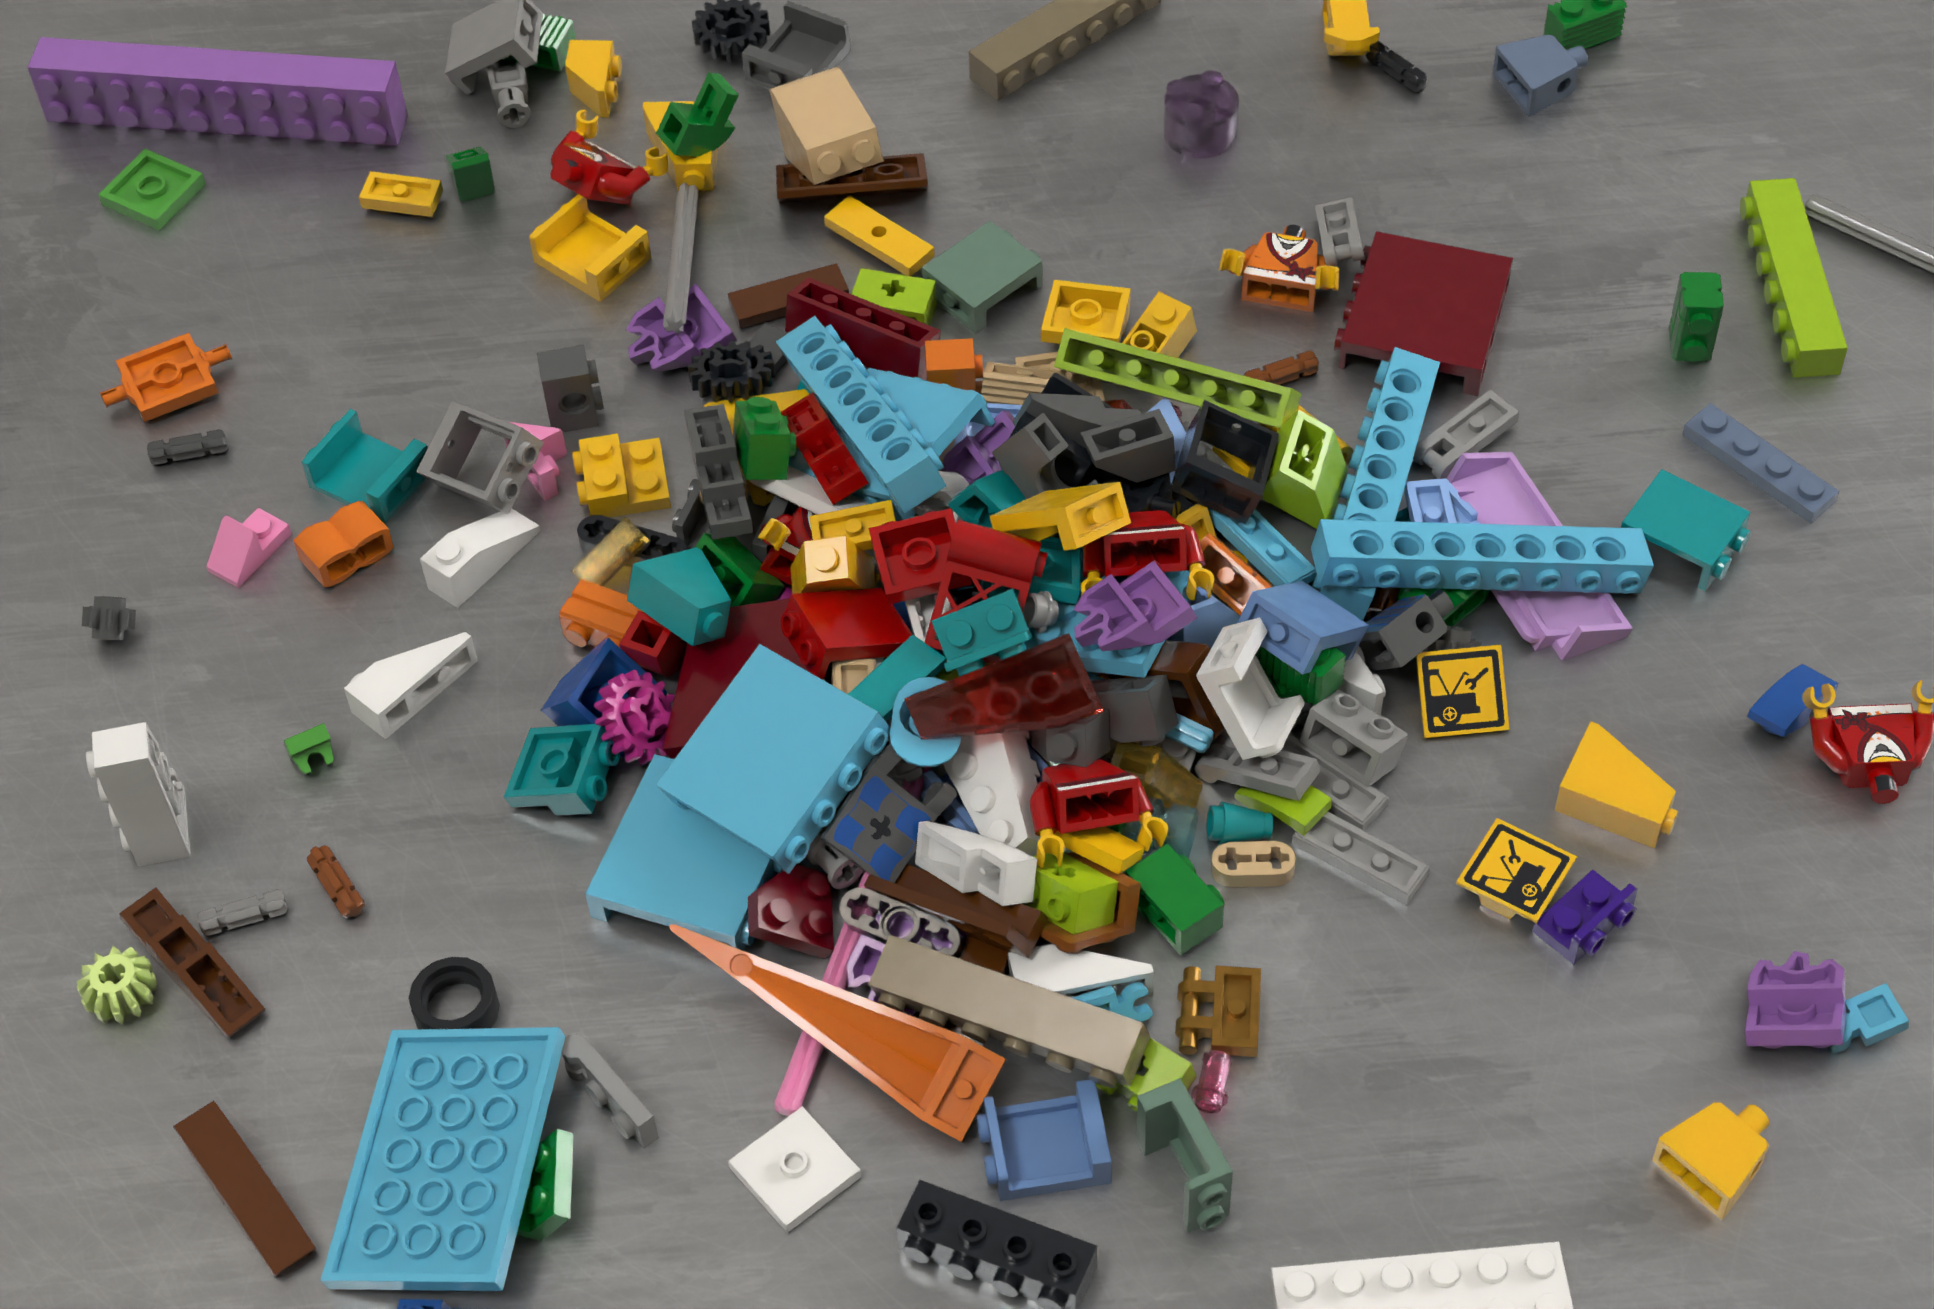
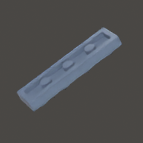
M1713 404L1707 405L1684 425L1683 436L1810 524L1837 502L1840 491Z

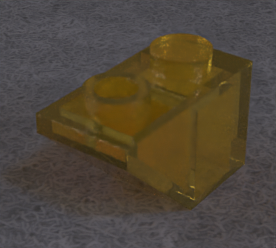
M1118 742L1111 764L1134 774L1140 779L1154 809L1153 813L1191 823L1203 788V782L1162 748L1140 746L1138 742Z

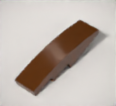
M156 887L119 913L122 922L149 954L228 1039L265 1012L263 1005L210 942L206 943L184 915H179Z
M215 1101L210 1102L173 1126L222 1203L227 1206L247 1239L252 1242L275 1278L316 1251V1247L278 1190Z

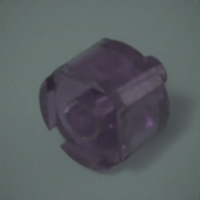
M1208 70L1202 74L1172 80L1167 84L1164 98V138L1169 147L1181 154L1182 149L1192 152L1193 158L1205 159L1221 155L1231 147V142L1237 136L1239 97L1235 88L1223 79V75L1220 72Z

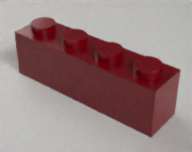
M807 277L787 294L785 332H791L815 316L824 328L831 324L840 339L845 341L851 349L855 358L858 357L867 368L886 372L892 371L899 375L912 378L918 377L922 380L927 379L925 341L940 340L941 330L810 277Z

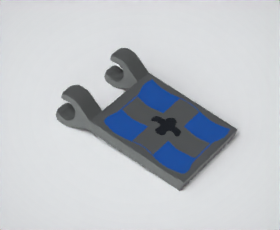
M887 741L883 750L874 755L869 766L861 776L859 783L851 791L821 838L867 874L895 883L916 851L918 823L921 821L934 823L937 817L952 803L957 793L955 788L948 783L934 782L927 790L923 803H921L887 776L902 759L894 751L891 742Z

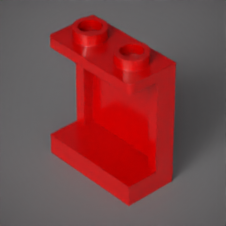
M882 588L793 593L790 596L786 611L781 617L782 633L788 638L801 663L805 665L808 672L822 680L825 677L829 663L832 661L884 657L885 660L913 635L893 604L888 605Z

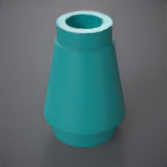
M1222 801L1219 806L1210 805L1208 808L1206 819L1207 838L1211 841H1217L1219 845L1228 842L1270 839L1272 836V813Z

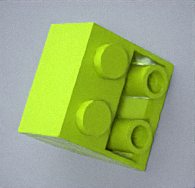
M1298 409L1276 432L1279 436L1262 499L1317 529L1320 519H1333L1348 468L1334 429Z

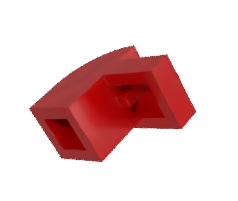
M639 610L619 643L620 649L641 668L666 677L672 676L682 666L685 657L684 648L687 645L686 641Z

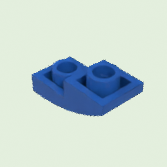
M1801 664L1772 685L1751 707L1747 718L1760 724L1765 731L1785 737L1807 724L1811 709L1807 708L1803 703L1802 695L1804 691L1813 686L1815 699L1822 703V685L1830 684L1836 692L1838 682Z

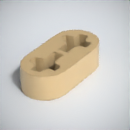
M1228 842L1219 845L1214 850L1211 861V873L1215 881L1225 887L1282 886L1290 882L1294 876L1296 856L1294 850L1283 842ZM1270 859H1279L1281 868H1272ZM1226 860H1235L1236 869L1229 870Z

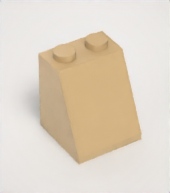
M838 66L769 89L785 157L814 185L883 162L876 126Z

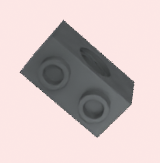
M584 345L538 352L537 359L550 426L561 429L563 432L598 427L599 422L596 410L604 409L600 386L592 387V384L599 383L595 359L587 361Z

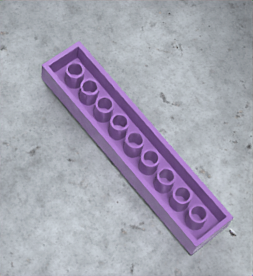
M40 37L27 67L47 121L398 146L408 117L395 61Z

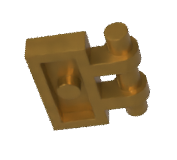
M1216 965L1215 981L1201 980L1202 971L1198 967L1189 966L1184 968L1183 981L1178 984L1177 992L1178 1001L1181 1002V1016L1177 1018L1175 1025V1035L1179 1038V1052L1186 1055L1195 1054L1197 1052L1198 1039L1205 1037L1212 1038L1211 1054L1257 1057L1261 968ZM1203 1001L1213 1002V1017L1199 1016V1007Z

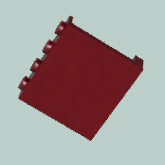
M1376 231L1372 245H1365L1363 249L1365 259L1361 260L1360 268H1363L1364 271L1363 273L1356 272L1351 295L1355 296L1354 301L1347 300L1343 315V323H1346V328H1338L1334 351L1340 352L1339 368L1345 369L1349 354L1389 361L1394 348L1397 347L1440 362L1438 372L1465 377L1462 393L1478 397L1509 287L1513 258Z
M789 599L730 607L724 638L696 646L687 644L662 748L669 758L675 759L759 644L808 671L781 630V617L786 611ZM830 662L823 680L832 685V662Z

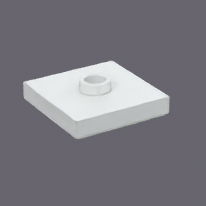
M803 1106L728 1161L733 1173L787 1233L861 1178L859 1167Z

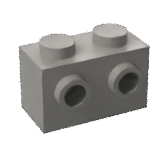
M1338 689L1310 709L1299 742L1369 787L1396 768L1409 734L1395 726L1391 720L1378 715L1361 704L1354 696Z

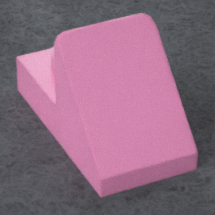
M509 422L524 428L544 442L527 478L544 501L559 495L556 477L560 476L555 461L567 455L563 431L553 427ZM504 438L505 444H506V448H507V446H508L510 440Z
M257 508L243 523L225 515L221 521L206 566L208 572L240 588L292 535L289 524L260 508Z

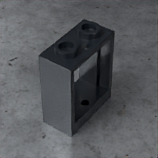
M1204 400L1188 427L1170 490L1246 524L1263 496L1279 434ZM1233 424H1239L1241 427L1236 428ZM1200 440L1251 463L1248 477L1197 455L1196 452Z

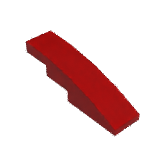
M813 393L781 411L782 416L787 417L789 431L795 433L796 445L833 505L868 484L862 471Z

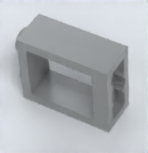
M452 400L416 472L439 487L509 514L533 464L538 458L544 442L520 426ZM481 429L510 440L485 491L456 479Z

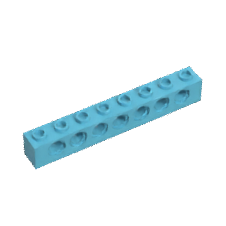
M814 316L776 341L792 370L809 392L814 394L820 406L904 514L946 487L938 472L944 468V465L931 446H927L916 428L913 429L901 410L898 411L887 392H883L873 375H869L858 357L855 358L851 349L845 341L840 339L831 324L824 328Z
M1397 347L1394 348L1389 362L1381 360L1374 379V383L1380 384V388L1372 389L1365 409L1372 412L1371 418L1364 416L1357 439L1364 442L1362 446L1356 444L1348 468L1354 469L1355 472L1354 475L1347 473L1339 496L1345 498L1346 502L1345 505L1338 503L1332 520L1395 521L1440 362ZM1317 575L1312 585L1313 588L1319 589L1320 593L1362 621L1376 590V587L1319 586Z
M1320 519L1311 545L1319 586L1641 594L1654 567L1642 528Z

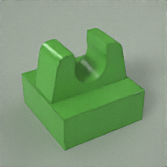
M324 723L284 740V747L290 761H294L303 775L311 774L307 760L312 754L321 755L327 767L333 764L334 757L330 744L331 737Z

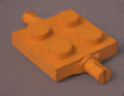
M188 332L115 360L121 374L122 384L100 392L106 408L129 399L137 407L143 421L146 422L218 394L215 382L211 376L210 367L231 360L232 356L226 344L204 352L195 345Z

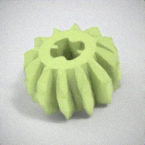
M112 946L107 956L103 957L95 953L94 965H81L83 978L77 981V990L82 997L81 1002L87 1012L96 1014L97 1018L103 1023H106L114 1016L115 1020L122 1025L126 1015L130 1013L140 1018L141 1005H153L154 997L152 992L158 989V981L152 972L153 967L145 956L139 957L137 951L132 947H129L121 954L119 949Z

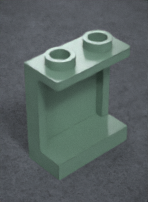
M989 221L922 267V278L936 280L937 305L971 332L977 334L987 327L986 310L1025 283L1035 290L1043 285V263L1036 252L1028 250L1017 242L1008 231L1000 229Z
M1181 1078L1137 1096L1136 1142L1142 1153L1146 1156L1170 1146L1189 1179L1185 1183L1183 1225L1186 1231L1189 1233L1199 1228L1209 1230L1218 1226L1230 1214L1233 1170Z

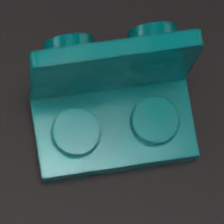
M1014 589L931 621L947 660L944 663L946 671L957 669L959 676L986 666L983 658L998 652L1000 660L1025 651L1027 648L1024 642L1032 638Z

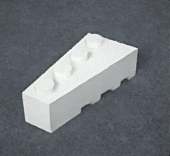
M986 677L962 699L964 719L961 742L956 755L948 762L943 763L979 834L1033 856L1036 855L1037 844L1041 836L1035 835L1029 803L1030 797L1037 785V778L1040 775L1036 761L1030 758L1026 742L1030 738L1026 722L1021 721L1017 707L1021 704L1018 690Z
M142 722L91 732L93 751L86 752L88 772L91 778L98 777L97 785L102 803L109 802L111 823L114 828L120 827L119 832L123 850L125 852H132L138 867L190 857L185 788L181 781L175 782L178 781L177 773L174 768L168 767V759L164 752H160L159 743L147 723Z

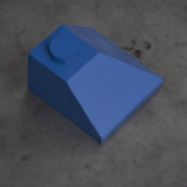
M606 638L561 678L541 711L557 726L596 724L595 720L602 717V712L598 711L594 705L596 702L604 699L600 695L599 690L609 685L608 681L622 673L626 674L632 670H637L639 676L647 672L610 638ZM652 678V684H656L657 682ZM663 689L662 692L666 696L668 692ZM628 692L624 694L623 699L629 696ZM620 752V756L625 757V752Z

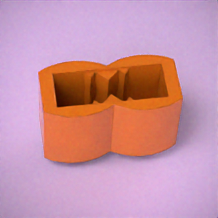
M364 501L354 502L341 507L328 521L318 522L306 527L293 540L299 560L324 588L343 582L354 574L359 567L369 566L381 560L394 548L389 528Z

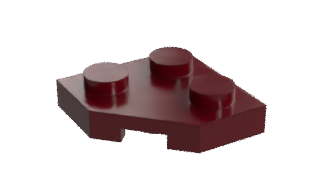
M796 864L789 874L782 871L748 896L749 936L822 959L829 956L834 950L832 888L828 882V874Z

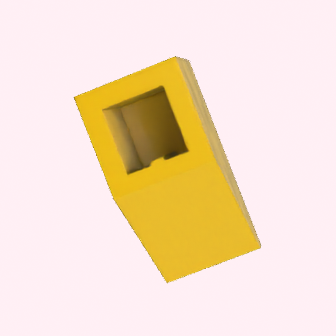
M570 40L565 63L569 90L601 118H608L611 103L617 102V82L615 78L621 77V56L615 55L613 40Z
M1159 291L1122 343L1178 358L1197 332L1192 307Z

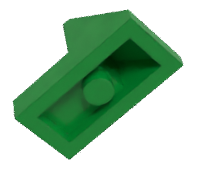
M478 146L444 155L447 168L452 173L460 201H468L495 192L489 156L483 148Z

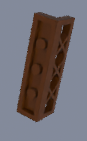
M906 864L895 883L869 874L863 885L874 892L948 921L959 932L964 933L965 936L1029 958L1048 920V917L1042 911L1023 904L1002 906L979 891L962 893L928 871Z

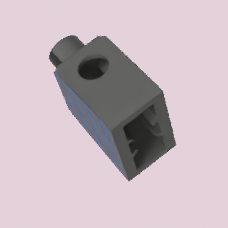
M1438 589L1429 596L1424 594L1405 597L1367 621L1366 623L1369 627L1359 647L1363 652L1368 669L1371 671L1400 668L1447 632V625L1442 617L1454 609L1449 596L1443 590Z

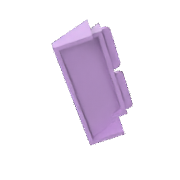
M1513 452L1462 453L1446 478L1456 488L1459 497L1468 502L1478 512L1477 520L1481 524L1563 526ZM1491 590L1521 637L1531 644L1534 651L1552 646L1561 661L1626 638L1633 630L1609 593Z

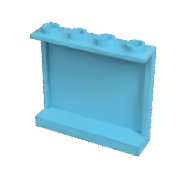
M867 369L869 375H873L883 392H887L898 411L901 410L913 429L916 428L927 446H931L938 457L969 421L991 427L995 423L987 409L985 398L974 390L968 391L951 387L944 383L938 384L925 381L918 377H907L892 371ZM827 415L868 481V484L851 495L870 504L892 500L896 521L913 517L916 514L914 509L905 514L902 512ZM797 448L795 456L789 457L788 465L816 478L800 449Z
M759 644L656 785L674 804L684 810L688 807L774 860L784 872L789 874L794 866L806 857L810 844L820 830L832 821L836 808L846 794L857 786L862 772L874 755L883 750L890 735V727L878 711Z
M654 754L585 893L591 918L607 922L614 910L666 926L675 924L711 939L730 944V946L743 951L745 945L751 946L755 937L749 936L748 896L783 870L774 860L688 807L684 810L674 804L656 785L674 759Z

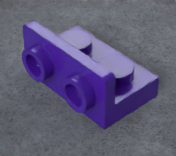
M1592 869L1540 917L1537 924L1534 923L1532 932L1574 965L1586 953L1589 956L1594 955L1603 946L1607 939V934L1615 926L1621 929L1629 923L1637 909L1634 906L1638 889L1630 883L1620 891Z

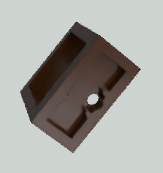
M1166 640L1146 676L1167 675L1169 680L1182 681L1190 699L1172 697L1176 713L1211 729L1214 732L1213 738H1217L1224 729V726L1196 677L1210 651L1208 644ZM1108 674V676H1109L1110 679L1131 678V677H1133V676H1124V675Z

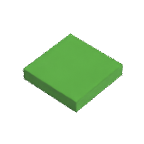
M144 149L98 196L101 205L160 230L206 183L203 173L148 149Z

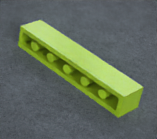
M1796 179L1750 181L1746 197H1742L1740 201V215L1742 220H1747L1749 246L1756 250L1757 273L1759 276H1763L1765 280V301L1767 304H1772L1774 311L1773 328L1775 333H1780L1782 338V359L1784 362H1789L1793 378L1840 375L1848 347Z
M1064 328L1054 367L1070 373L1165 397L1196 407H1200L1203 401L1206 400L1252 422L1278 429L1297 412L1302 394L1292 388Z

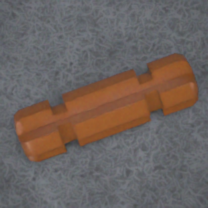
M1308 350L1297 354V359L1291 356L1264 365L1261 371L1260 368L1246 371L1244 376L1281 385L1299 379V374L1301 373L1303 377L1316 373L1319 362L1314 352Z
M326 845L319 848L317 846L313 847L307 857V862L313 872L317 873L318 880L335 903L341 916L346 919L352 916H359L362 908L365 906V902L355 889L354 884L341 864L337 861L334 853Z

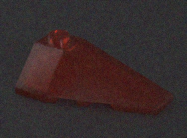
M1069 633L904 698L921 740L1062 728L1103 711L1101 702Z

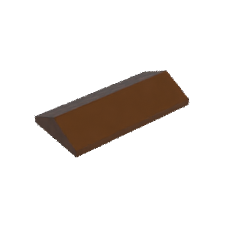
M924 153L882 156L883 162L816 185L793 164L776 165L777 199L779 203L845 198L849 195L857 197L927 191L928 179Z

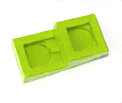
M1311 785L1299 801L1244 786L1235 793V799L1246 807L1272 813L1273 817L1276 816L1303 836L1331 809L1332 805L1331 797Z

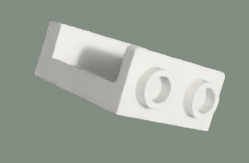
M1260 617L1223 627L1196 674L1199 683L1242 760L1258 756L1268 758L1280 752L1305 704L1301 695L1285 699L1279 698L1255 654L1268 632Z

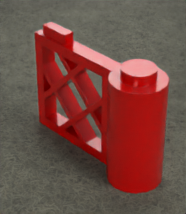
M958 519L924 643L931 648L942 650L939 640L935 639L936 632L931 621L958 611L981 597L983 600L988 599L986 594L1000 586L1020 590L1018 602L1023 612L1033 576L1042 578L1048 553L1040 551L1042 542ZM953 572L971 577L979 591V594L958 606L948 590ZM978 579L995 584L984 590ZM947 597L952 609L942 614ZM1021 653L1000 660V657L996 655H989L983 659L986 663L1008 668L1010 660L1019 662Z

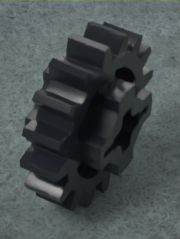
M717 0L715 5L706 2L704 3L705 11L697 10L695 12L696 19L692 20L695 45L701 46L703 54L712 51L713 59L719 58L721 54L726 55L727 61H731L733 55L737 54L743 59L742 52L749 44L756 47L758 45H765L767 43V36L771 34L767 10H762L760 2L750 5V0Z
M730 340L728 346L714 343L710 350L706 348L700 349L701 356H692V364H688L692 390L699 391L701 398L712 395L713 402L727 398L729 403H733L735 397L748 400L749 396L753 393L761 395L763 394V387H771L772 379L775 378L774 360H772L771 352H764L762 345L751 348L750 341L736 345L734 340Z

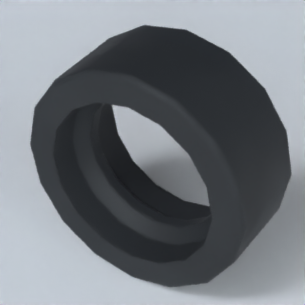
M448 957L434 961L420 971L412 982L409 994V1003L418 1030L492 1028L497 1020L500 1006L491 974L481 963L467 957ZM454 984H468L480 991L481 1001L473 1011L464 1017L454 1020H442L433 1017L429 1013L428 1003L444 987Z

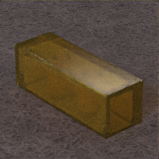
M625 517L571 572L579 580L584 579L604 586L650 540L633 522Z

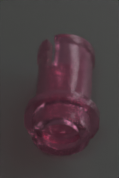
M1211 1050L1209 1054L1207 1052L1203 1054L1198 1085L1193 1087L1191 1092L1197 1109L1205 1113L1221 1111L1229 1098L1225 1089L1232 1065V1058L1224 1052Z

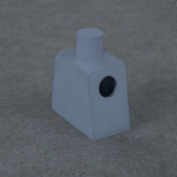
M1548 34L1496 46L1492 74L1526 115L1530 117L1574 92L1578 69L1587 66L1588 57L1582 46L1565 50L1554 36Z

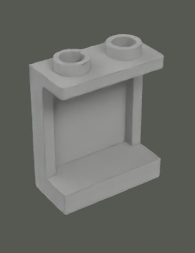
M498 0L453 23L445 70L449 80L468 95L474 92L477 71L509 55H512L524 68L537 62L543 12L531 0Z

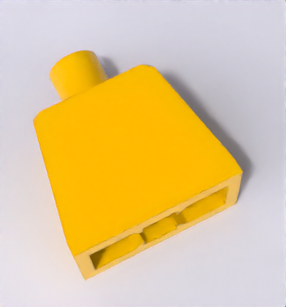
M1714 1102L1664 1133L1658 1139L1652 1161L1719 1219L1723 1220L1763 1164L1769 1144L1760 1134L1769 1126V1119L1762 1109L1753 1104L1747 1105L1738 1115H1735L1722 1103Z

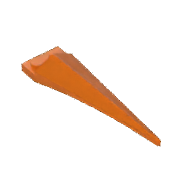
M669 925L673 933L803 1029L920 1120L960 1142L964 1141L976 1119V1115H978L984 1104V1097L989 1095L1007 1059L955 1032L678 925Z

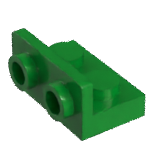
M556 1129L539 1143L517 1235L542 1241L570 1220L574 1133Z

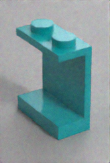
M350 409L339 421L332 425L326 436L307 452L301 462L310 488L345 505L364 501L378 518L386 524L426 479L416 471L428 447L427 444L413 439L401 451L367 435L362 431L357 411Z
M1661 469L1622 521L1621 528H1642L1646 540L1703 567L1698 588L1706 591L1715 578L1721 580L1725 576L1731 564L1732 558L1730 556L1733 552L1741 553L1745 548L1751 535V531L1746 529L1751 512Z

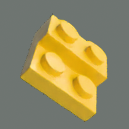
M1054 280L1041 327V342L1060 345L1064 328L1120 343L1121 338L1125 336L1130 315L1131 288Z
M618 433L579 439L580 451H574L572 455L576 475L584 474V481L577 482L580 506L588 505L590 516L602 515L611 518L671 508L660 437L621 444Z

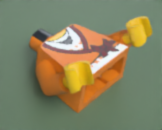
M1298 225L1285 227L1283 234L1264 233L1258 244L1251 245L1243 252L1234 249H1224L1218 269L1220 271L1228 270L1236 276L1243 275L1241 300L1308 312H1314L1316 289L1329 290L1333 288V290H1338L1340 269L1335 266L1326 265L1324 256L1318 254V243L1314 239L1305 238V230Z

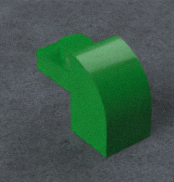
M708 73L694 104L670 102L656 134L674 155L701 156L707 152L714 151L728 140L736 128L728 118L739 94L720 74Z

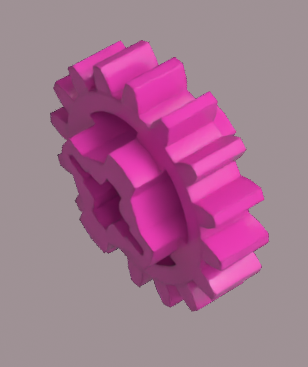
M632 670L608 681L609 685L599 690L600 695L604 699L596 702L594 705L598 711L602 712V717L595 720V723L599 726H605L606 732L601 737L602 741L613 740L612 753L615 755L624 751L625 762L628 763L638 759L640 765L651 762L654 754L666 756L667 754L662 748L672 711L670 703L675 698L674 694L665 696L662 692L665 683L660 681L652 684V676L649 672L639 676L637 670ZM628 692L629 696L623 699L624 694ZM654 736L651 743H647L648 739Z

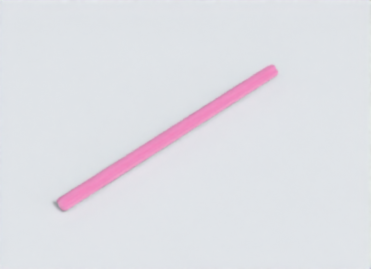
M924 767V773L929 771L931 767ZM923 777L910 783L904 780V785L901 787L919 800L924 787ZM865 871L858 888H865L863 885L869 876ZM867 901L862 906L854 905L852 907L857 920L861 914L874 918L875 913L870 910ZM845 922L822 979L823 982L846 990L848 986L847 962L861 936L860 933L851 930ZM802 1030L775 1100V1110L781 1115L790 1116L802 1106L824 1049V1045L804 1030Z

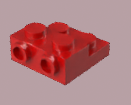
M952 508L931 511L921 516L900 521H890L880 526L869 528L872 547L888 605L938 593L956 526ZM953 572L948 590L971 585V577Z

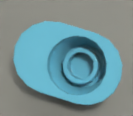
M922 677L908 682L898 692L893 707L890 742L899 757L908 763L920 767H935L948 762L956 755L961 742L964 719V704L957 689L947 681L935 677Z

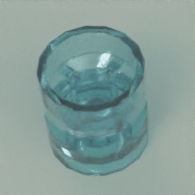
M1148 796L1154 809L1152 817H1158L1168 825V833L1163 846L1168 843L1178 855L1183 854L1188 858L1196 834L1199 817L1198 808L1174 803L1169 808H1165L1161 799ZM1140 820L1127 822L1126 837L1137 841V836L1142 826ZM1152 838L1153 841L1149 851H1144L1143 854L1149 855L1153 850L1161 848L1154 838Z

